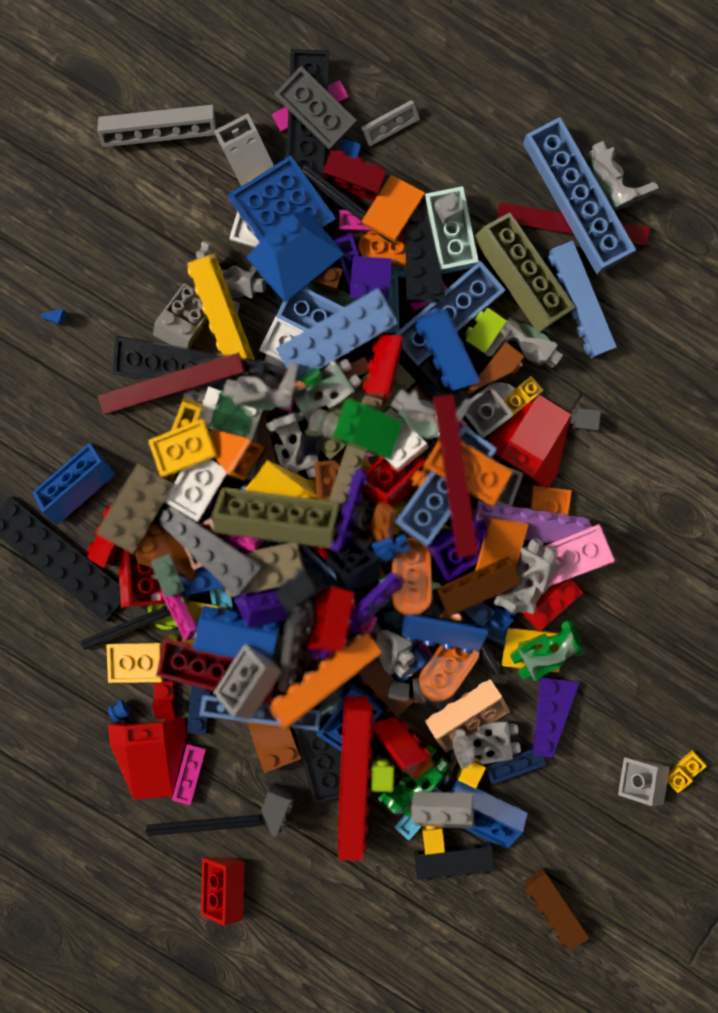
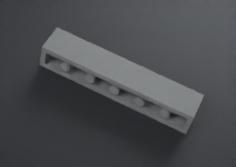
M213 105L102 116L98 117L97 131L102 147L215 135L216 119Z

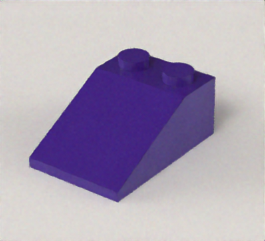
M482 519L473 522L478 550L476 555L457 557L453 528L436 534L427 546L437 572L447 581L477 564L487 529Z

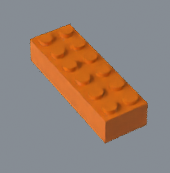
M367 633L364 636L361 634L356 636L349 644L350 646L348 648L345 647L342 653H335L333 660L328 658L320 664L319 671L316 673L311 671L304 677L301 685L298 683L294 684L288 689V695L284 698L280 695L272 702L270 712L284 731L381 654V650Z

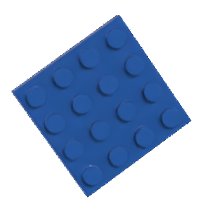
M292 156L287 157L234 190L227 197L259 242L291 215L307 210L322 228L327 227L336 219Z

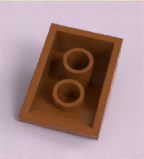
M505 342L478 376L479 382L472 384L466 393L470 395L507 377L510 373L514 375L523 365L521 360L524 356Z
M152 521L135 552L137 562L152 567L151 560L170 554L179 576L193 580L197 570H193L184 546L159 522Z
M247 722L264 773L301 759L299 746L291 727L284 731L281 726Z

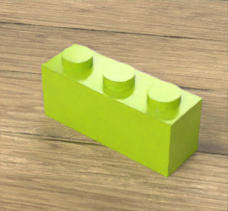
M377 752L376 755L372 754V791H392V756L388 755L387 752Z

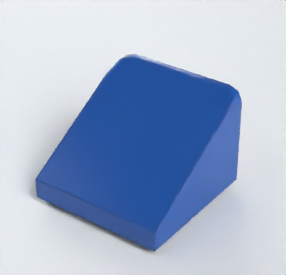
M343 139L340 151L345 152L348 157L355 158L359 156L361 145Z
M64 309L42 313L41 318L45 321L64 326L68 312Z

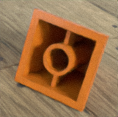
M213 429L209 431L217 453V457H215L226 473L245 481L263 452L264 447L248 438Z

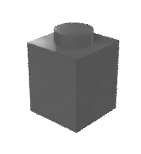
M575 409L574 413H571L570 424H573L572 429L594 432L599 430L601 411Z

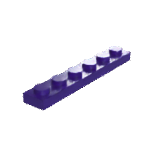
M391 572L350 612L349 618L351 623L345 635L347 640L354 633L358 632L360 627L367 620L371 619L374 613L384 606L392 595L400 591L401 587L406 583L403 576ZM318 650L310 652L314 659L325 661L333 656L332 652Z

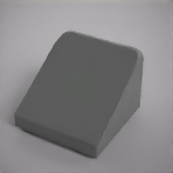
M391 681L388 697L407 702L409 684Z

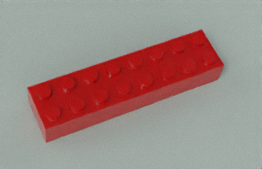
M344 696L337 832L339 860H362L363 853H366L367 849L365 834H367L368 829L366 816H368L369 760H371V723H373L372 703H368L367 696Z

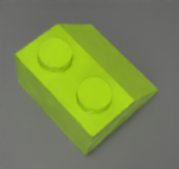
M489 308L485 312L480 311L475 318L477 324L474 328L469 327L464 335L466 338L464 344L480 359L507 321Z

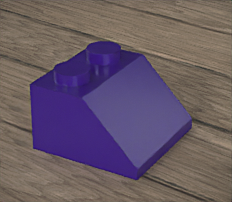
M353 256L350 298L360 299L375 289L380 288L385 299L389 301L392 258Z
M275 591L235 598V602L248 628L286 620L287 611Z

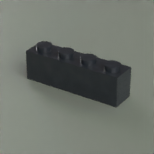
M490 842L444 847L445 852L427 855L425 854V849L414 850L417 879L422 881L432 880L433 877L448 879L452 877L451 875L466 877L470 876L471 873L484 875L494 871Z

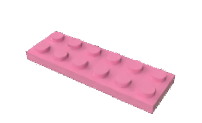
M600 524L545 545L541 549L542 552H545L546 547H553L559 550L557 560L561 562V565L552 576L549 586L615 561ZM521 555L519 556V560H518V564H517L516 570H517V568H518V566H519V563H520V560H521ZM527 564V566H526V570H527V571L529 570V567H530L529 564ZM528 579L526 583L528 587L533 586V580Z

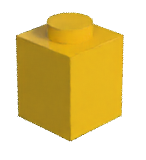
M474 756L475 762H470V765L466 768H460L457 778L459 781L476 789L486 767L484 764H480V758Z
M422 826L425 854L445 852L442 827Z

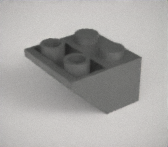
M271 783L261 811L271 835L276 837L278 832L282 833L287 819L285 813L289 815L294 798H291L293 791Z

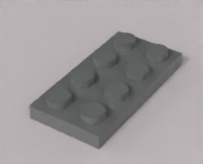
M302 66L274 93V96L329 150L357 123V120Z
M304 605L286 625L280 669L282 672L280 673L278 690L286 692L289 686L294 685L296 677L300 676L304 669L302 660L306 655L304 647L309 636L307 627L311 622V616H309L310 607Z

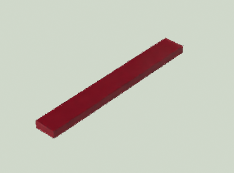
M499 202L496 220L511 213L520 227L575 236L562 212ZM620 222L633 246H647L650 227Z
M238 352L104 393L97 397L103 414L235 375L244 372L245 368Z
M454 396L433 397L457 557L476 555L478 550Z

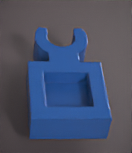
M405 535L398 536L395 541H392L390 537L372 544L380 563L398 557L396 553L398 551L406 552L410 549L408 543L401 545L407 541Z
M505 607L502 610L498 608L486 624L501 635L514 621L512 617L517 612L512 613Z

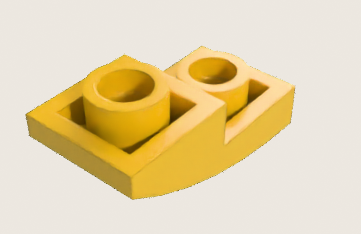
M530 376L502 400L511 412L515 414L540 394L543 389Z
M692 750L672 768L668 774L667 782L679 793L693 782L692 778L707 767L706 763Z

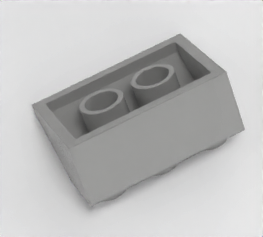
M244 644L214 693L233 717L251 720L282 671L270 658L251 646Z
M414 792L411 808L412 822L415 826L474 829L473 794Z

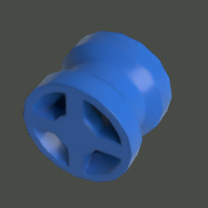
M123 699L119 700L115 706L111 705L108 707L109 715L116 724L120 723L124 717L128 718L131 716L130 709Z

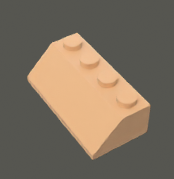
M490 679L479 684L473 691L465 693L459 700L449 703L440 712L433 713L425 722L435 739L447 753L453 749V737L456 734V730H464L465 735L478 731V726L497 721L510 713V710Z

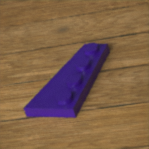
M358 468L355 470L348 492V497H351L350 501L347 500L342 513L345 518L341 520L340 525L337 527L336 533H338L339 537L336 543H332V550L339 551L347 544H350L349 540L353 534L351 529L358 519L357 507L363 501L362 488L366 487L368 482L366 469Z
M540 678L532 755L553 758L579 682Z

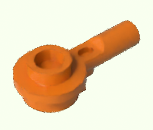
M425 467L422 471L417 470L411 478L414 481L412 485L420 487L431 470Z

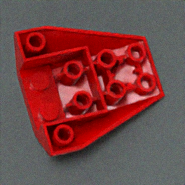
M538 394L492 432L487 440L489 444L496 448L492 456L504 460L530 476L532 481L548 489L558 473L571 414Z
M185 717L169 718L163 722L129 725L128 722L108 724L110 746L133 799L172 796L187 738Z

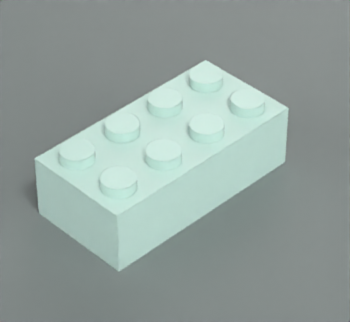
M463 186L425 194L440 273L445 274L472 268L478 263V257ZM454 192L463 209L459 217L443 224L434 208L435 203L440 198Z

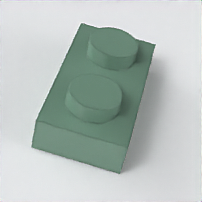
M170 554L151 560V565L165 597L184 591V585Z

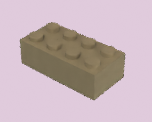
M137 463L98 528L97 534L133 553L173 484Z
M288 543L244 553L262 565L263 568L240 595L281 586L280 584L283 581L294 578L296 571L302 568L306 569L301 544ZM226 588L227 596L233 597L234 595Z

